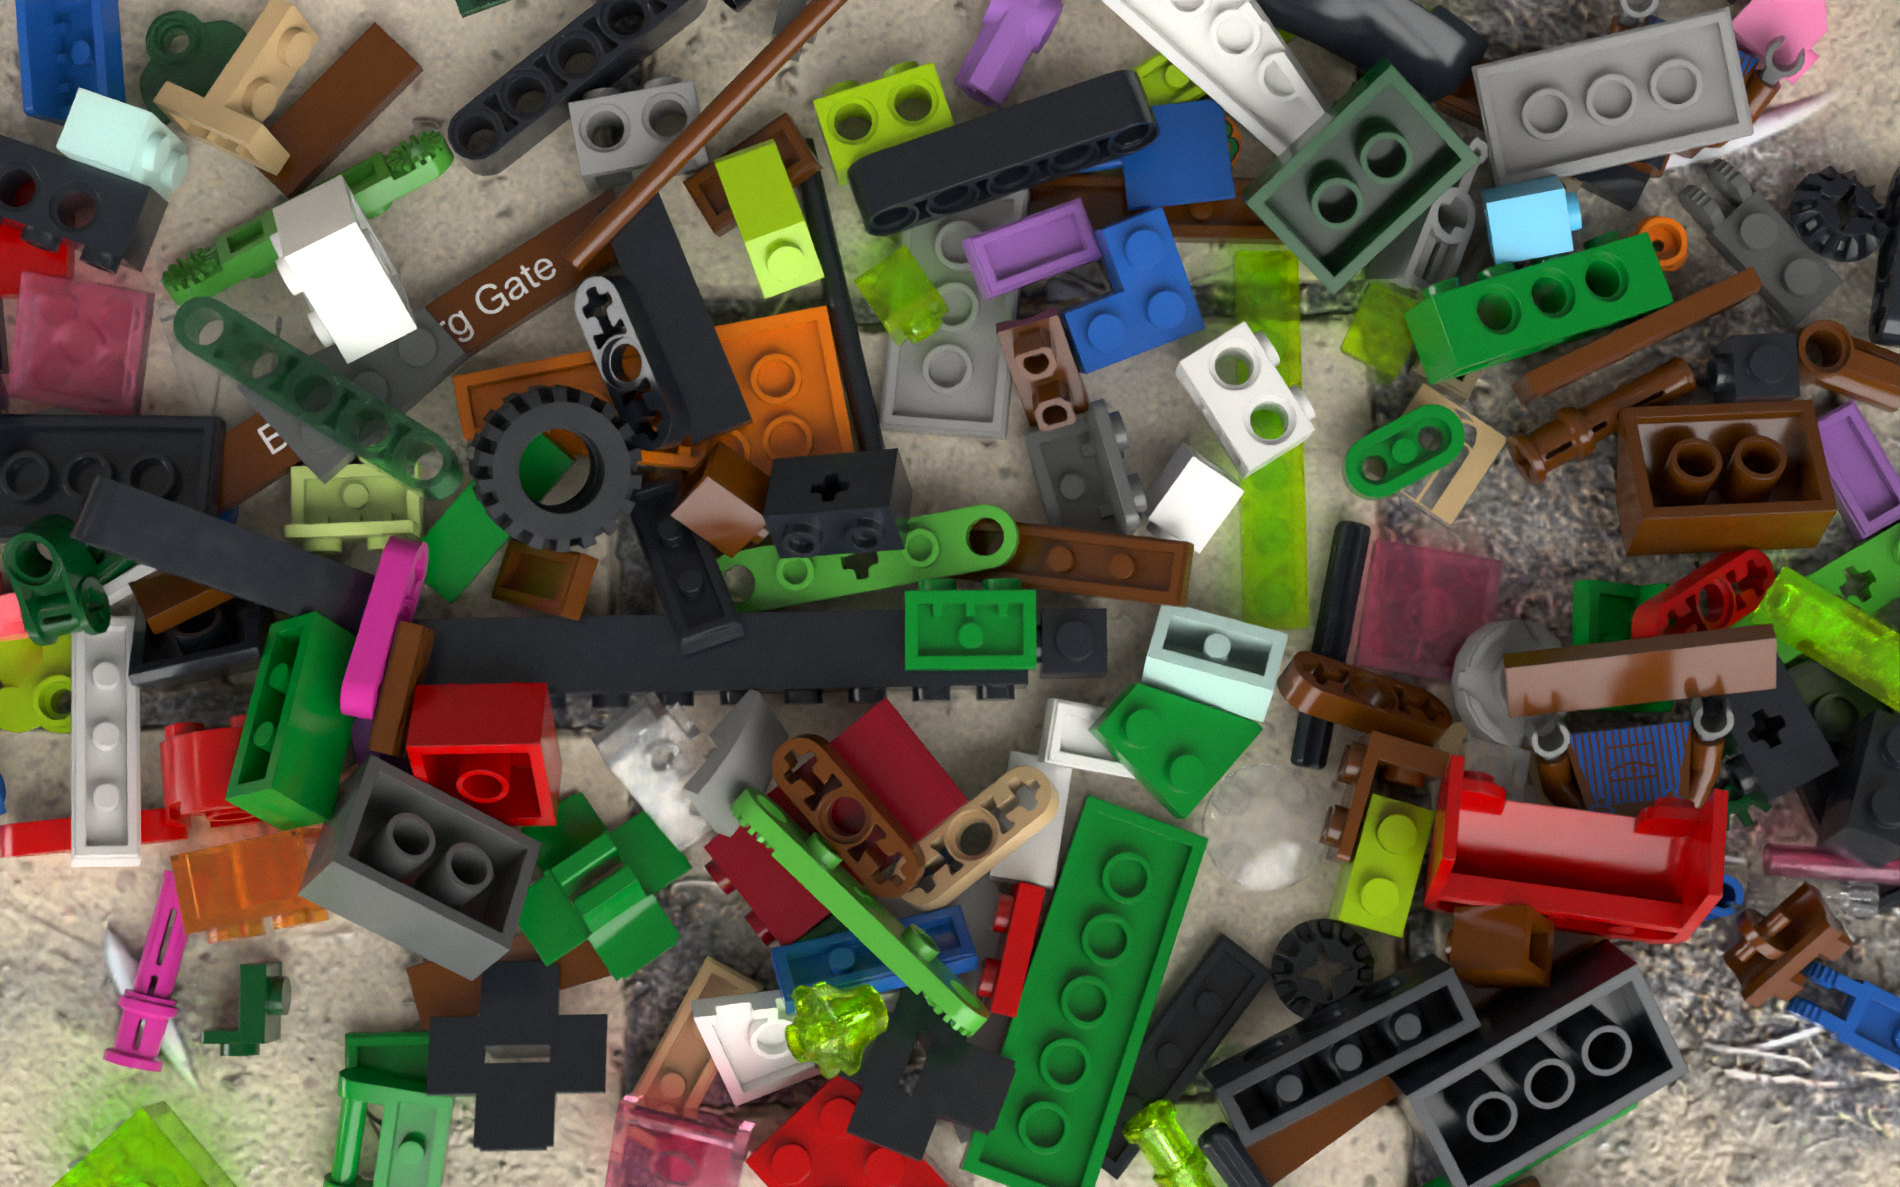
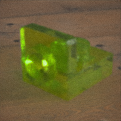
M906 245L853 280L898 347L907 340L911 344H916L934 334L943 324L941 317L950 312L944 299L933 286Z

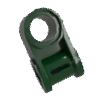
M47 514L38 518L14 535L4 546L2 554L4 568L9 575L21 608L25 630L29 638L41 647L56 643L59 636L85 631V633L91 636L105 633L109 628L111 620L108 596L98 580L87 546L84 543L69 538L75 522L60 514ZM36 541L48 548L53 561L45 558L40 553Z

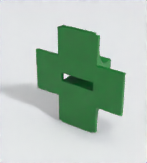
M580 792L577 795L573 793L558 803L556 826H523L520 828L521 833L542 843L536 864L544 877L529 886L518 925L546 967L588 940L615 981L617 982L621 978L624 981L678 944L677 940L681 936L654 895L692 870L693 867L650 806L609 832L583 793ZM619 863H623L624 866L572 900L573 905L571 904L568 897Z

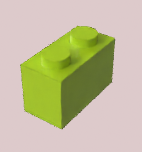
M1368 794L1349 862H1342L1327 918L1387 936L1402 938L1436 811L1377 794Z

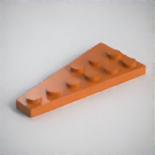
M827 305L714 326L753 423L695 447L689 434H687L683 442L674 448L652 451L640 449L642 461L636 462V464L691 471L721 441L770 477L773 459L855 452ZM630 345L623 353L622 366L625 374L633 381L641 372L642 360L638 350ZM591 350L452 376L462 434L467 442L473 441L475 432L481 433L486 424L482 419L490 409L496 411L504 404L503 398L513 392L520 394L528 391L527 387L540 384L544 386H555V384L569 386L593 394L598 399L608 402L615 408ZM652 388L645 391H638V398L642 399L643 397L641 394L651 392ZM656 410L657 417L651 421L654 431H657L656 425L663 420L659 410ZM563 429L546 431L573 456L590 458L584 441L573 432Z

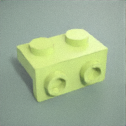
M418 461L348 464L326 484L320 481L307 466H292V525H284V539L296 545H303L304 550L318 555L341 554L342 544L367 543L368 552L383 553L387 541L393 535L418 541L422 540L424 537L423 465Z

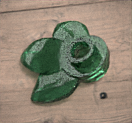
M179 10L169 11L155 18L146 34V49L151 60L145 67L139 81L141 95L148 111L152 112L165 125L172 122L153 102L166 81L205 98L246 37V32L241 27L226 20L202 23L193 14ZM180 35L188 36L189 45L184 51L180 53L171 52L170 46L174 38Z

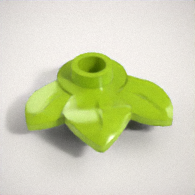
M71 634L59 636L56 643L42 647L36 645L30 638L0 641V681L4 686L0 689V729L14 733H23L43 727L53 733L71 734V712L62 714L57 705L60 695L66 691H71Z

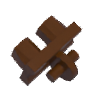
M1058 307L1047 308L1028 319L1018 321L1006 320L996 323V333L1030 427L1038 425L1041 431L1046 432L1073 424L1077 420L1076 414L1088 410L1090 399Z
M1805 881L1767 916L1752 908H1746L1736 917V923L1743 937L1722 956L1740 982V993L1744 1001L1758 1008L1771 996L1788 1002L1804 988L1806 975L1802 969L1816 957L1825 961L1831 960L1835 962L1851 948L1852 941L1842 923L1832 914L1820 890Z

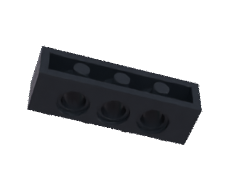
M0 135V226L4 224L21 230L22 233L19 238L21 241L51 253L57 254L60 245L81 251L79 259L81 262L111 274H117L120 265L142 272L168 206V202L150 186ZM35 182L36 190L33 198L27 204L15 207L14 199L17 191L23 185ZM95 203L96 211L93 219L83 227L74 228L73 219L76 211L85 204Z
M1431 953L1202 1073L1230 1129L1243 1147L1247 1148L1475 1030L1481 1024L1453 967Z

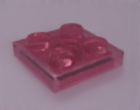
M34 270L22 271L7 390L9 397L102 415H140L156 293Z
M1376 539L1372 544L1353 666L1451 683L1456 656L1468 636L1485 624L1494 622L1503 561Z

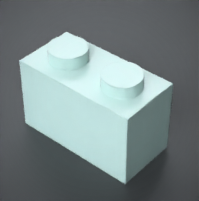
M80 87L56 145V148L69 159L150 186L166 201H168L171 190L178 189L183 183L189 163L188 155L186 154L188 146L152 112Z
M1161 605L1146 656L1141 684L1234 715L1264 722L1274 692L1288 634L1190 607L1178 608Z

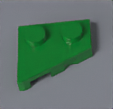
M1129 683L1088 729L1176 819H1186L1263 730L1255 721L1141 683Z

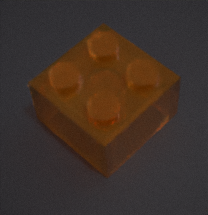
M301 827L170 856L185 935L207 933L210 945L265 935L264 922L273 921L274 930L289 927L291 929L329 921L327 909L297 895L321 828Z

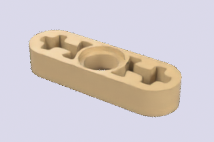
M1018 766L1007 771L918 843L925 856V867L932 872L936 871L932 876L936 887L927 893L920 887L916 888L917 884L900 897L921 911L930 912L944 908L1052 821L1059 807V794L1055 785L1043 772L1035 767ZM1025 785L1031 791L1037 790L1034 797L1038 805L1031 811H1028L1023 806H1018L1020 799L1016 792ZM995 806L1014 825L1009 831L990 812ZM982 822L989 824L993 837L988 849L979 855L970 856L964 854L960 842L965 829L974 823ZM944 847H946L949 854L963 865L958 872L948 865V860L939 853ZM904 856L897 862L893 874H897L903 880L906 878L900 869L906 862Z

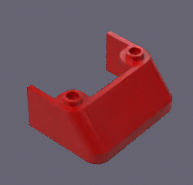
M1451 755L1438 794L1425 878L1423 906L1426 909L1435 913L1454 916V908L1459 906L1529 905L1552 921L1557 931L1653 944H1677L1685 942L1690 938L1723 897L1728 790L1714 789L1701 809L1695 808V803L1685 798L1661 797L1654 800V806L1642 809L1637 817L1506 800V790L1494 783L1492 775L1480 771H1464L1465 756Z

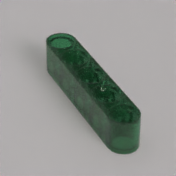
M209 296L194 297L186 301L177 310L173 319V332L177 341L207 367L419 497L427 500H442L451 496L459 488L463 479V464L459 455L437 433L217 299ZM223 320L221 336L211 344L200 345L199 335L202 329L212 321ZM267 353H277L278 363L275 370L269 376L254 379L253 367L255 362ZM321 386H331L333 388V396L328 406L318 412H308L306 401L309 394ZM375 419L387 420V433L379 443L373 446L361 445L360 434L368 422ZM429 452L441 453L443 456L441 470L428 480L416 479L414 468L421 456Z

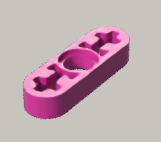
M393 535L385 545L341 688L340 709L343 715L374 721L397 625L401 621L412 623L424 584L429 561V548L426 542Z

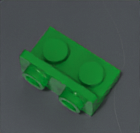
M923 579L918 581V591H905L906 671L1037 669L1036 590H1022L1021 579L983 580V590H957V580Z

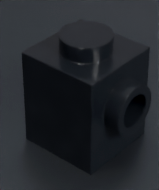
M1796 332L1731 335L1710 349V356L1707 362V383L1710 391L1713 392L1714 404L1794 400L1801 396Z
M1107 608L1041 610L1039 625H1036L1037 663H1040V679H1103L1108 673Z

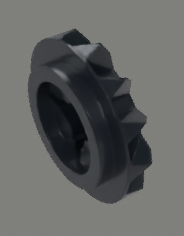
M1830 165L1818 173H1809L1796 186L1790 200V216L1796 233L1812 251L1832 261L1856 262L1872 254L1890 230L1883 221L1889 206L1878 203L1874 198L1876 184L1864 186L1857 181L1855 169L1845 173H1838ZM1839 200L1844 201L1843 204L1846 205L1845 214L1851 217V219L1838 229L1840 220H1838L1839 212L1832 206Z
M1313 919L1293 927L1279 941L1271 963V971L1273 972L1271 975L1272 982L1282 1003L1294 1014L1306 1019L1373 984L1375 961L1364 938L1352 928L1335 920ZM1317 943L1321 944L1322 952L1326 953L1328 961L1339 962L1342 965L1349 964L1350 969L1341 970V974H1336L1331 978L1332 987L1329 988L1331 998H1327L1326 990L1322 989V985L1318 980L1306 977L1297 978L1296 973L1306 972V968L1316 965V954L1319 953Z

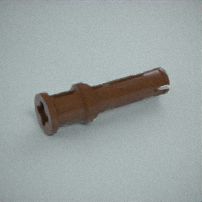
M1673 356L1664 364L1619 386L1612 392L1578 410L1574 407H1562L1554 412L1553 420L1525 435L1521 432H1516L1508 436L1507 447L1514 465L1529 484L1538 486L1545 482L1546 473L1574 458L1578 461H1584L1591 457L1596 449L1597 442L1618 431L1621 408L1665 406L1686 394L1695 392L1697 389L1695 377L1688 364L1681 357Z

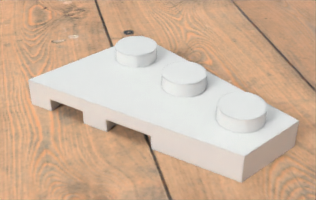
M897 988L857 999L893 1013L900 996V991ZM780 990L690 1000L693 1018L735 1107L826 1072L814 1067L816 1063L814 1057L836 1003L786 1014Z

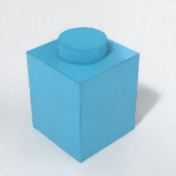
M1557 175L1480 190L1489 248L1496 265L1509 261L1517 262L1574 251L1571 231L1582 229L1579 202L1576 191L1565 193V188Z

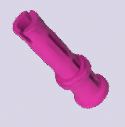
M164 870L163 883L147 932L133 988L125 989L124 994H120L118 1005L123 1008L113 1047L106 1048L103 1055V1060L154 1072H161L164 1062L158 1056L168 1020L175 1018L179 1009L176 1006L177 1000L171 997L188 942L201 887L205 883V879ZM175 908L177 910V913L171 930L163 963L161 964L159 962V958L161 955L164 940L170 923L173 909ZM157 975L158 981L155 991L150 993L154 976ZM145 1019L146 1023L142 1033L139 1047H137L136 1041L138 1038L142 1020Z

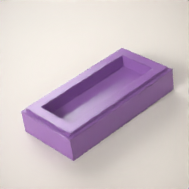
M1081 198L968 237L961 242L984 302L1095 262L1103 257Z
M1852 399L1817 418L1837 510L1855 541L1862 540L1900 519V478L1854 400Z

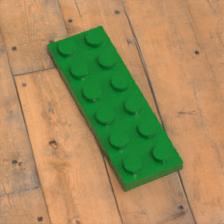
M1090 795L1084 797L1030 955L1016 1018H1009L997 1053L1016 1061L1014 1065L1016 1072L994 1131L990 1130L987 1136L971 1130L959 1169L1009 1187H1095L1209 840L1208 838Z

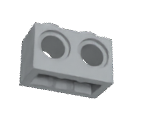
M660 77L644 84L645 89L620 93V90L616 88H599L583 94V100L568 103L580 174L589 192L629 185L680 134L669 137L657 134L654 129L661 117L667 114L682 115L687 119L684 130L701 113L699 98L693 80L682 82L679 77ZM618 125L624 129L622 139L615 146L601 148L593 144L596 132L603 126ZM707 143L675 176L696 173L710 164Z

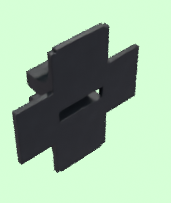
M543 961L495 962L482 973L480 1016L430 1018L426 1096H476L473 1148L480 1149V1152L547 1151V1147H554L557 1094H600L606 1092L608 1015H560V964L552 963L546 967ZM487 1049L493 1058H550V1062L485 1063V1053Z
M908 986L902 988L893 1013L857 998L836 1003L815 1054L814 1060H816L814 1067L843 1078L862 1089L846 1133L921 1163L937 1118L967 1127L987 1136L990 1130L994 1131L1016 1072V1068H1014L1016 1061L968 1043L966 1035L964 1036L958 1030H954L951 1027L950 1021L946 1023L942 1020L946 1015L945 1012L937 1014L933 1010L935 1007L928 1004L927 999L923 996V991L916 995ZM977 995V997L982 1001L983 997ZM920 1032L933 1037L934 1040L911 1097L896 1090Z

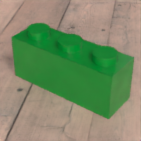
M317 611L270 624L225 796L226 801L283 832L330 821L333 806L338 797L337 789L346 752L352 738L351 731L355 717L341 713L340 695L357 637Z

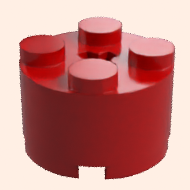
M247 714L231 717L229 719L230 727L205 730V724L200 722H183L164 727L165 740L160 743L164 816L167 825L191 828L190 815H205L206 820L210 821V828L243 826L265 822L225 800Z

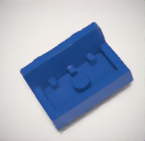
M15 0L23 111L27 116L64 126L79 87L126 103L118 0Z

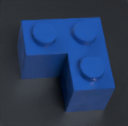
M1162 207L1149 208L1093 230L1103 257L1101 259L1113 290L1059 310L1081 373L1088 374L1205 329Z

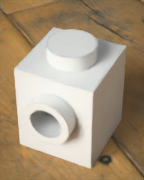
M1182 442L1145 494L1147 511H1144V514L1150 520L1146 529L1156 538L1191 542L1195 544L1194 550L1200 554L1245 491L1233 475Z

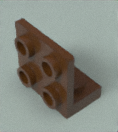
M1373 730L1360 736L1358 742L1353 741L1351 745L1346 744L1336 781L1346 784L1341 805L1335 804L1334 807H1328L1319 836V843L1329 846L1325 859L1338 863L1350 861L1376 768L1380 769L1378 781L1415 791V788L1423 789L1424 782L1428 783L1443 779L1450 753Z

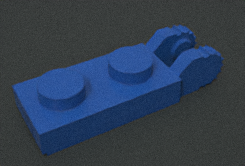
M1811 961L1803 971L1811 982L1825 989H1831L1848 996L1839 1016L1832 1015L1821 1009L1818 1004L1805 998L1798 999L1793 997L1789 1000L1785 1010L1816 1027L1831 1032L1830 1038L1900 1073V998L1865 980H1853L1827 966Z

